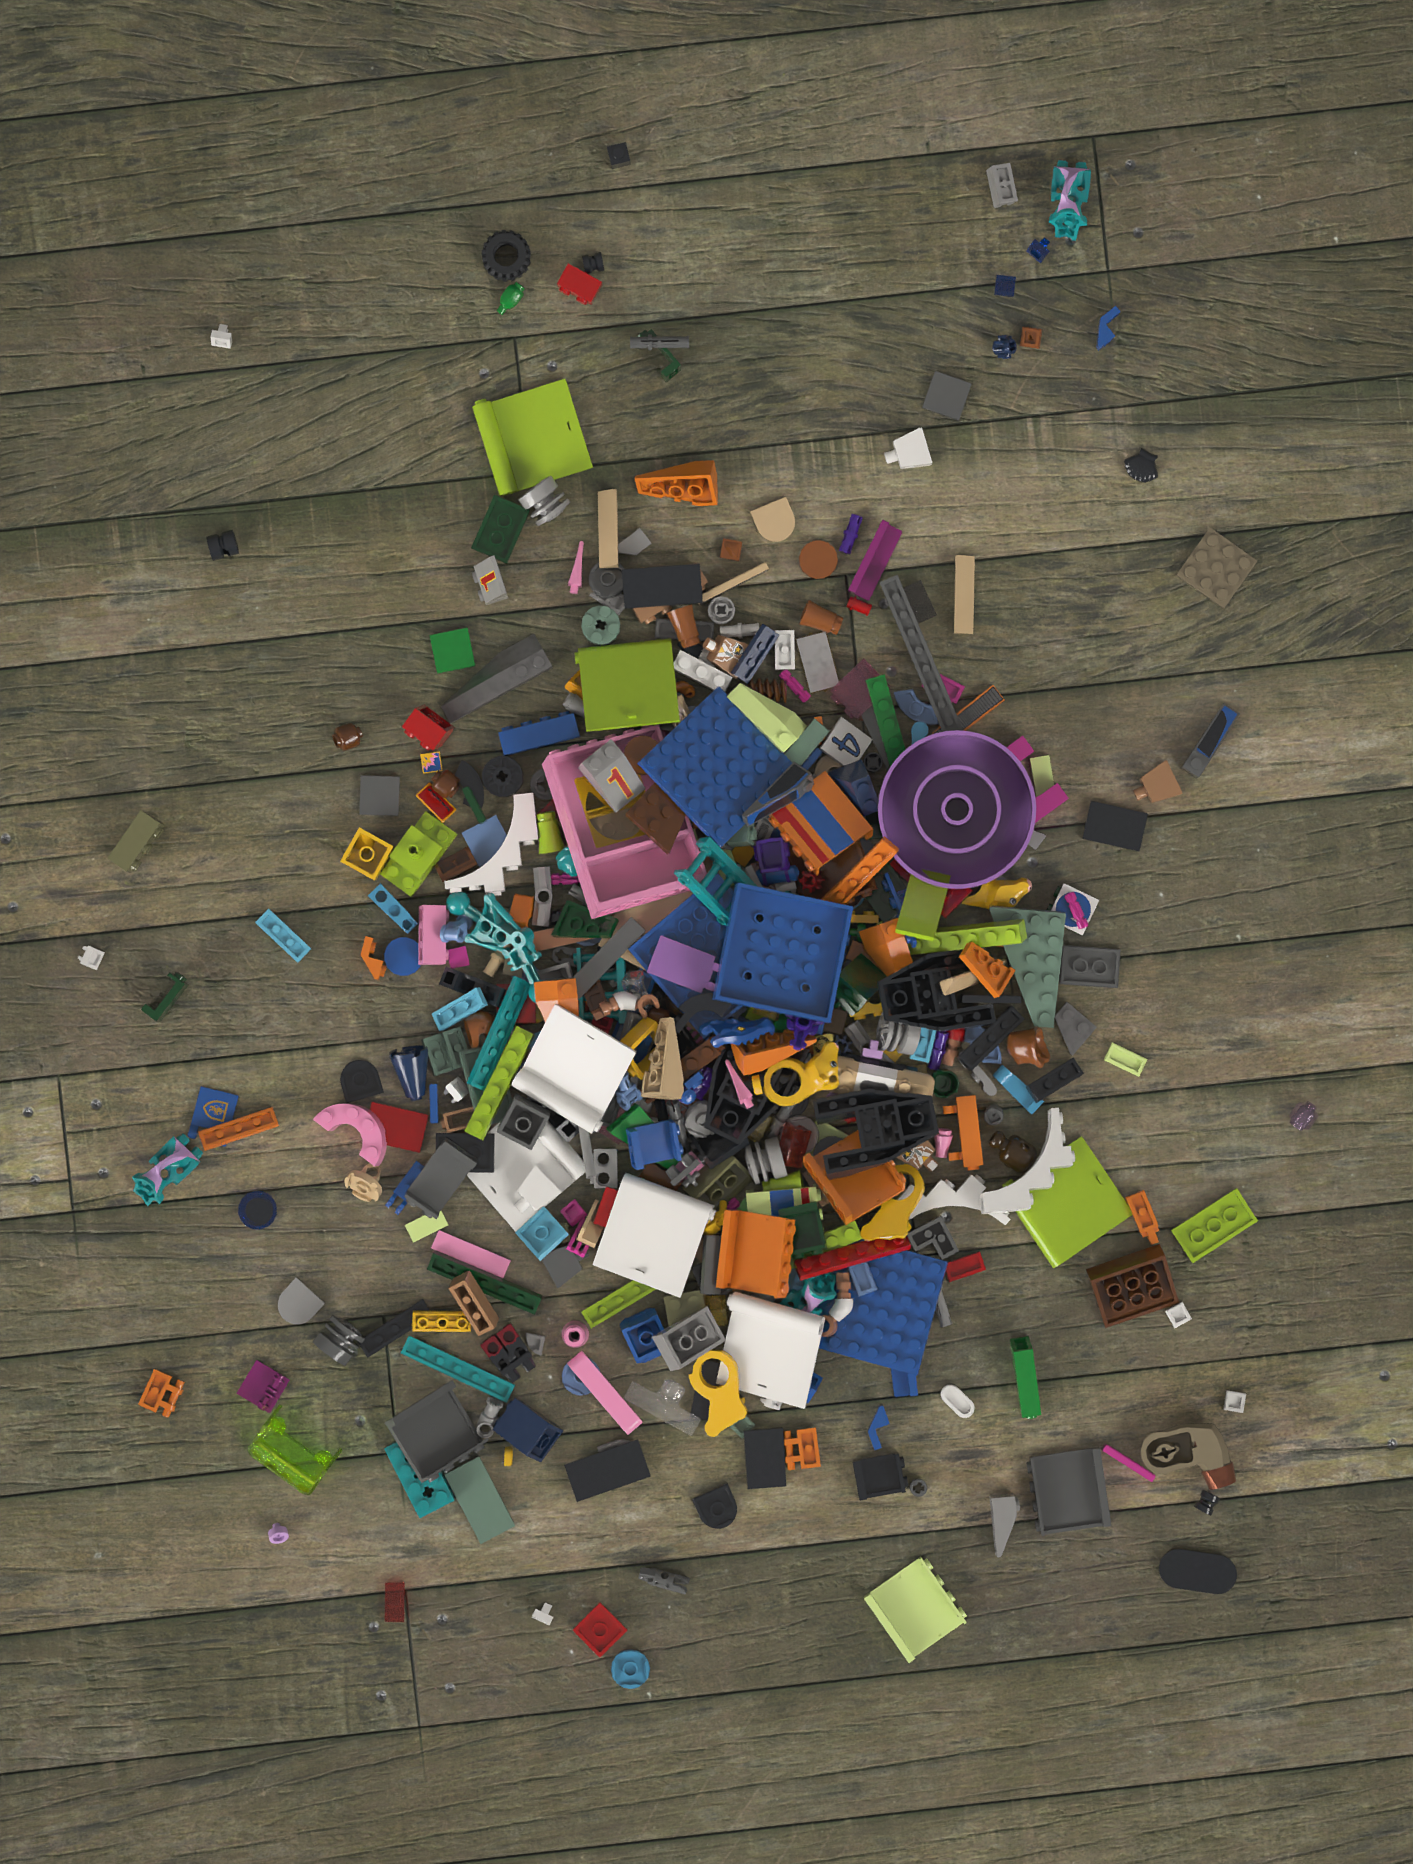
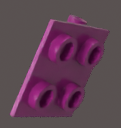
M256 1360L236 1394L255 1404L259 1409L271 1413L290 1379Z

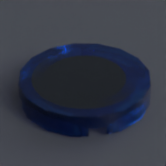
M253 1191L246 1194L241 1199L238 1207L240 1220L251 1229L260 1230L268 1227L277 1216L275 1200L264 1191Z

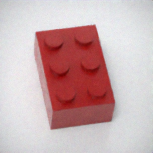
M425 704L416 707L402 725V728L405 729L404 733L412 739L416 737L421 741L420 745L428 751L441 747L456 728Z

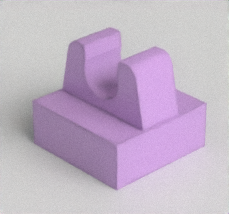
M871 1039L868 1049L862 1048L861 1056L882 1059L883 1051L877 1050L879 1041Z

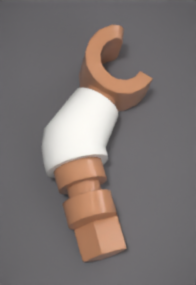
M620 991L612 994L613 997L609 998L608 1002L603 1001L599 1003L600 1008L591 1013L597 1021L611 1014L610 1011L612 1010L615 1012L617 1010L636 1011V1009H639L642 1018L646 1019L647 1012L644 1010L646 1005H654L656 1009L660 1008L658 999L653 995H643L639 999L634 994Z
M849 1272L836 1273L839 1293H837V1299H835V1303L829 1311L830 1315H823L825 1320L829 1322L830 1328L827 1332H822V1337L834 1335L838 1328L837 1321L840 1322L852 1310L853 1299H851V1293H849V1289H851Z

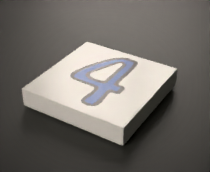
M840 717L819 749L840 765L845 766L860 760L872 739Z

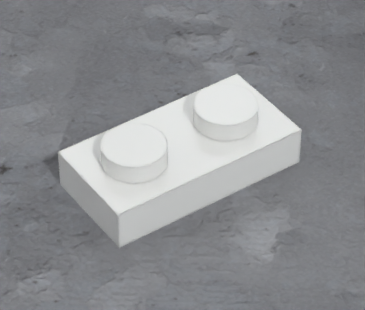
M775 630L779 634L775 641V670H795L794 630Z

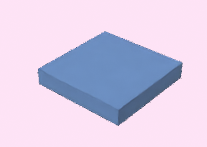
M496 815L487 819V822L477 824L462 832L479 867L486 864L497 853L507 836Z

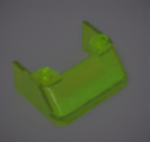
M279 1404L248 1447V1452L254 1459L299 1492L310 1495L343 1450L339 1448L334 1456L328 1451H318L315 1455L284 1432L287 1428L283 1418L277 1416L282 1408V1405Z

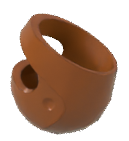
M477 1011L464 1019L466 1035L472 1048L478 1047L479 1036L482 1033L485 1038L487 1037L495 1018L487 1011Z

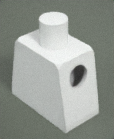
M922 427L894 440V450L884 453L887 464L898 461L900 469L932 465Z
M535 1166L517 1190L522 1198L514 1206L521 1213L529 1206L536 1211L558 1196L561 1191Z

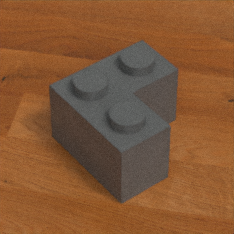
M941 1216L908 1232L907 1237L915 1252L933 1243L941 1260L959 1251Z

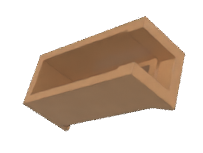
M473 1106L444 1113V1118L440 1119L443 1130L446 1129L447 1133L466 1129L468 1123L454 1126L452 1117L473 1112Z

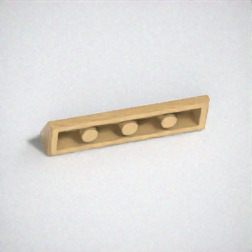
M617 489L598 492L599 568H619Z
M955 555L954 634H973L975 556Z
M1001 959L1003 965L1007 963L1006 959ZM970 970L942 980L939 983L943 994L946 996L981 982Z

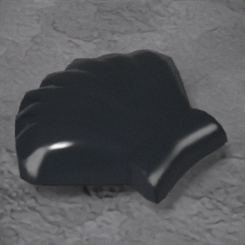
M1141 448L1138 454L1124 460L1127 474L1134 480L1143 483L1157 479L1158 471L1155 460L1158 456Z

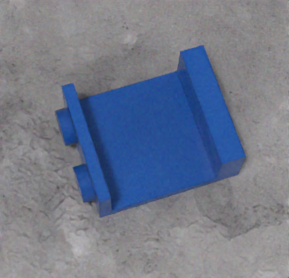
M669 1119L626 1129L631 1165L634 1169H644L646 1164L673 1158L677 1161L682 1160L683 1147L678 1141L680 1129L679 1125L673 1120Z

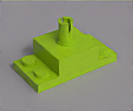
M425 811L417 824L410 826L389 855L391 859L380 875L410 897H413L434 868V865L440 860L458 834Z

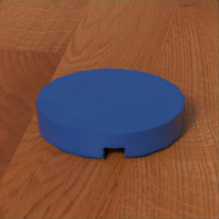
M400 937L391 941L384 953L387 968L400 976H408L415 973L421 967V965H418V943L407 937Z

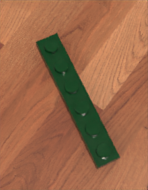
M434 1250L427 1270L451 1280L470 1270L484 1294L534 1315L543 1296Z

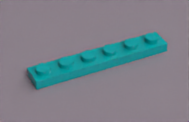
M513 976L467 1084L480 1090H485L527 998L529 982Z
M410 1335L401 1351V1354L506 1403L515 1387V1384Z

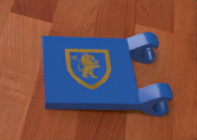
M201 1086L188 1137L196 1139L199 1126L210 1128L233 1120L239 1096Z

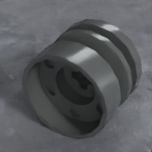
M332 1315L330 1320L335 1324V1327L326 1323L325 1326L330 1331L329 1335L319 1332L313 1343L332 1359L346 1366L353 1356L347 1348L350 1346L358 1349L359 1345L353 1340L355 1339L363 1343L365 1338L351 1323Z

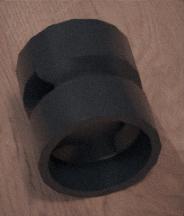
M233 529L222 532L221 536L217 534L206 536L213 561L224 558L226 554L229 557L239 554Z

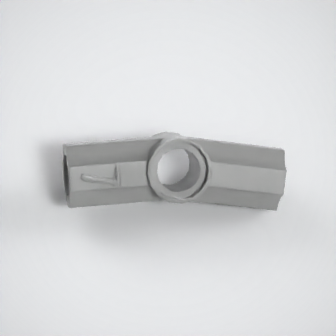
M550 867L533 868L535 902L532 925L549 927L553 899ZM542 891L549 893V899L546 902H541L538 898L539 893Z
M856 1020L844 1028V1031L861 1054L863 1045L869 1043L871 1038L860 1022ZM884 1052L882 1059H878L894 1063Z

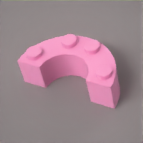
M336 1104L323 1109L314 1117L313 1120L327 1131H334L342 1124L354 1126L360 1132L363 1140L359 1155L373 1166H380L387 1148L385 1129L380 1119L371 1110L357 1104Z

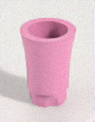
M570 1321L562 1329V1339L569 1347H581L588 1340V1328L581 1321ZM572 1332H578V1338H572Z

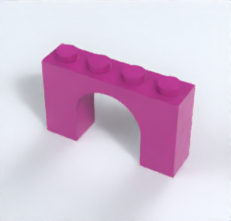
M1021 736L1006 747L1020 762L1034 752L1024 736ZM1058 783L1040 796L1035 797V823L1069 799Z

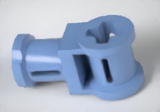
M463 914L459 915L455 922H448L447 925H443L440 929L441 941L444 943L449 941L462 943L468 934L467 930L473 925V920Z
M626 1071L615 1092L618 1104L626 1111L631 1108L634 1102L642 1099L641 1092L636 1084L630 1082L628 1071Z

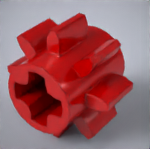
M803 871V878L799 880L803 884L802 889L809 888L810 893L815 892V888L822 889L820 884L825 880L820 875L822 871H819L817 876L813 871H809V873Z

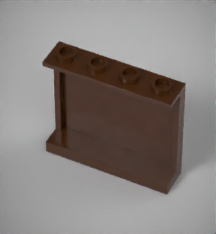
M858 840L820 867L819 871H822L820 875L825 880L820 884L822 889L815 888V892L810 893L809 888L802 889L803 884L799 882L803 878L802 872L807 871L809 873V870L806 868L803 858L795 855L792 845L789 846L790 856L788 860L790 865H796L799 870L798 880L795 881L798 894L821 900L865 856L860 840ZM874 877L846 904L854 902V897L861 895V898L873 895L872 891L878 889Z

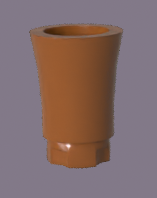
M808 600L801 615L799 625L837 635L843 617Z
M692 604L666 613L683 649L700 643Z

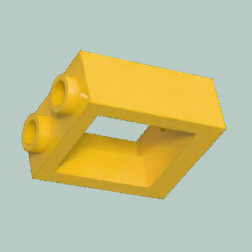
M648 1017L646 1019L642 1018L620 1042L634 1050L648 1035L654 1041L658 1028L657 1022ZM650 1053L638 1064L632 1060L627 1069L629 1076L632 1078L635 1076L643 1080L645 1071H649L651 1061L648 1060Z

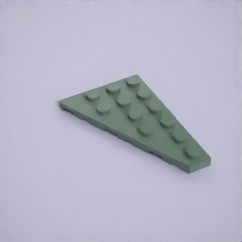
M990 905L989 910L994 922L1024 919L1027 938L1020 944L1003 945L1011 967L1015 969L1014 975L1033 1025L1054 1028L1066 912Z

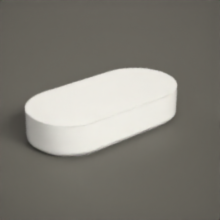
M948 1384L942 1388V1400L957 1415L967 1418L974 1413L975 1407L973 1402L957 1386Z

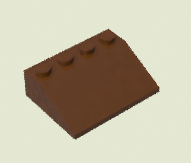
M1160 1244L1086 1269L1105 1328L1179 1303L1168 1263Z

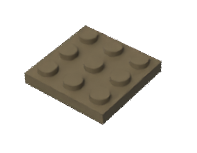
M1210 527L1176 576L1224 609L1255 566L1257 560Z

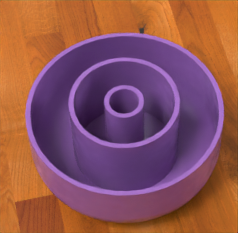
M945 731L932 734L915 742L894 761L884 778L880 790L878 817L883 837L885 836L899 848V851L893 857L907 872L917 879L937 887L967 889L997 879L1018 861L1025 851L1034 830L1036 798L1026 769L1018 758L1004 745L988 736L975 732ZM921 869L951 875L949 883L935 881L929 878Z

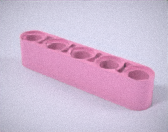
M583 1351L579 1352L567 1363L627 1435L643 1423Z

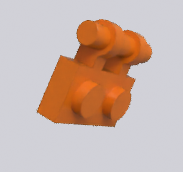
M154 1369L138 1405L155 1413L159 1406L165 1408L162 1415L169 1418L171 1412H174L176 1408L175 1403L179 1395H182V1388L185 1382L178 1379L174 1386L170 1384L173 1376ZM166 1390L172 1392L168 1402L162 1400Z
M816 1427L797 1429L796 1438H791V1430L783 1431L786 1453L785 1463H787L788 1470H795V1462L798 1461L801 1462V1469L821 1467ZM792 1444H798L800 1455L793 1454Z

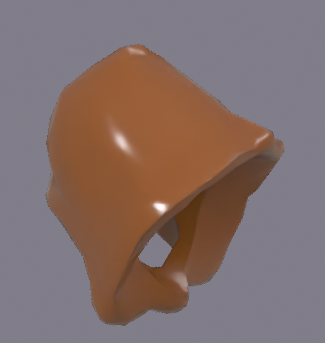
M1037 1026L1028 1030L1010 1032L1007 1039V1051L1017 1065L1031 1063L1042 1068L1045 1063L1049 1062L1050 1054L1044 1042L1042 1028Z

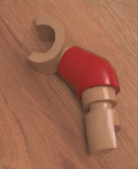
M965 1029L947 1031L949 1032L947 1040L949 1045L948 1048L945 1047L946 1053L943 1054L942 1064L953 1066L954 1059L959 1054L957 1049L965 1040Z

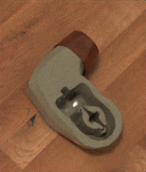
M1214 1423L1176 1425L1151 1433L1143 1441L1141 1447L1142 1460L1145 1466L1155 1474L1165 1475L1180 1468L1199 1465L1202 1468L1201 1473L1210 1490L1222 1488L1236 1482L1233 1462L1230 1461L1228 1447L1221 1432Z

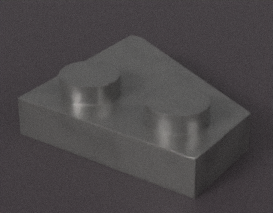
M1068 1002L1055 1015L1056 1023L1059 1026L1068 1051L1073 1056L1097 1027Z

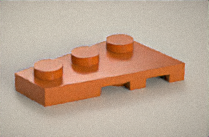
M973 942L967 943L959 955V958L994 998L1000 997L1015 969L1003 965V961L992 958L989 952Z

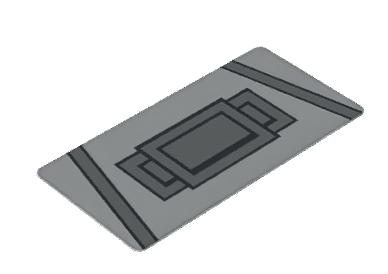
M767 817L758 821L755 827L757 837L754 840V846H756V841L770 838L774 828Z

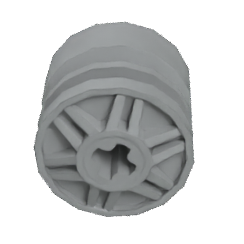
M551 475L518 499L525 510L533 506L536 510L530 515L531 518L539 514L541 515L535 521L537 526L553 520L570 503L568 498L559 502V499L564 496V492L556 495L553 494L558 484Z
M882 1012L876 1031V1040L879 1041L878 1049L883 1051L887 1049L889 1052L896 1049L898 1053L913 1055L919 1043L921 1028L884 1021Z
M777 1136L765 1139V1149H761L758 1142H754L756 1147L754 1152H752L750 1144L746 1146L745 1159L749 1174L752 1176L755 1184L760 1183L758 1175L762 1173L765 1182L768 1181L767 1172L770 1171L775 1179L788 1176Z

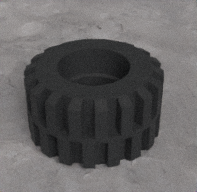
M502 230V232L498 233L497 231L492 237L489 236L487 238V242H484L482 260L488 274L494 276L497 280L501 279L503 282H507V280L515 281V278H521L522 274L527 272L528 266L531 263V252L525 238H522V235L516 234L512 230L510 232ZM502 246H512L517 250L518 259L514 264L502 266L496 262L495 253Z

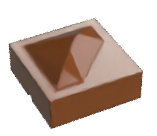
M1022 326L1020 346L1040 349L1043 329Z
M723 538L720 558L739 562L742 542Z

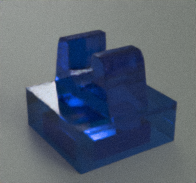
M1045 237L1040 243L1034 239L1026 252L1042 263L1050 252L1047 249L1050 241Z
M996 275L994 295L1014 297L1016 277Z

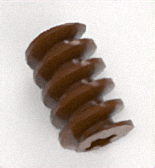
M757 678L756 683L753 682V679L748 683L750 689L771 700L775 697L776 703H779L781 698L786 703L787 684H785L784 679H781L779 684H777L775 678H773L771 684L768 678H765L763 684L760 678Z

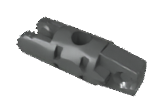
M641 1567L638 1579L646 1581L647 1584L680 1594H686L687 1588L679 1584L687 1585L690 1580L689 1577L644 1567Z

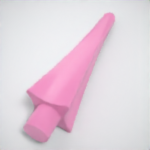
M583 541L579 542L576 560L568 582V586H571L570 593L578 594V587L582 588Z
M725 1060L740 1104L744 1103L747 1109L754 1106L751 1101L753 1099L752 1093L742 1082L730 1061Z

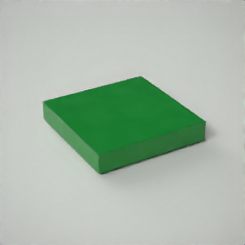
M468 628L430 635L437 674L475 666Z

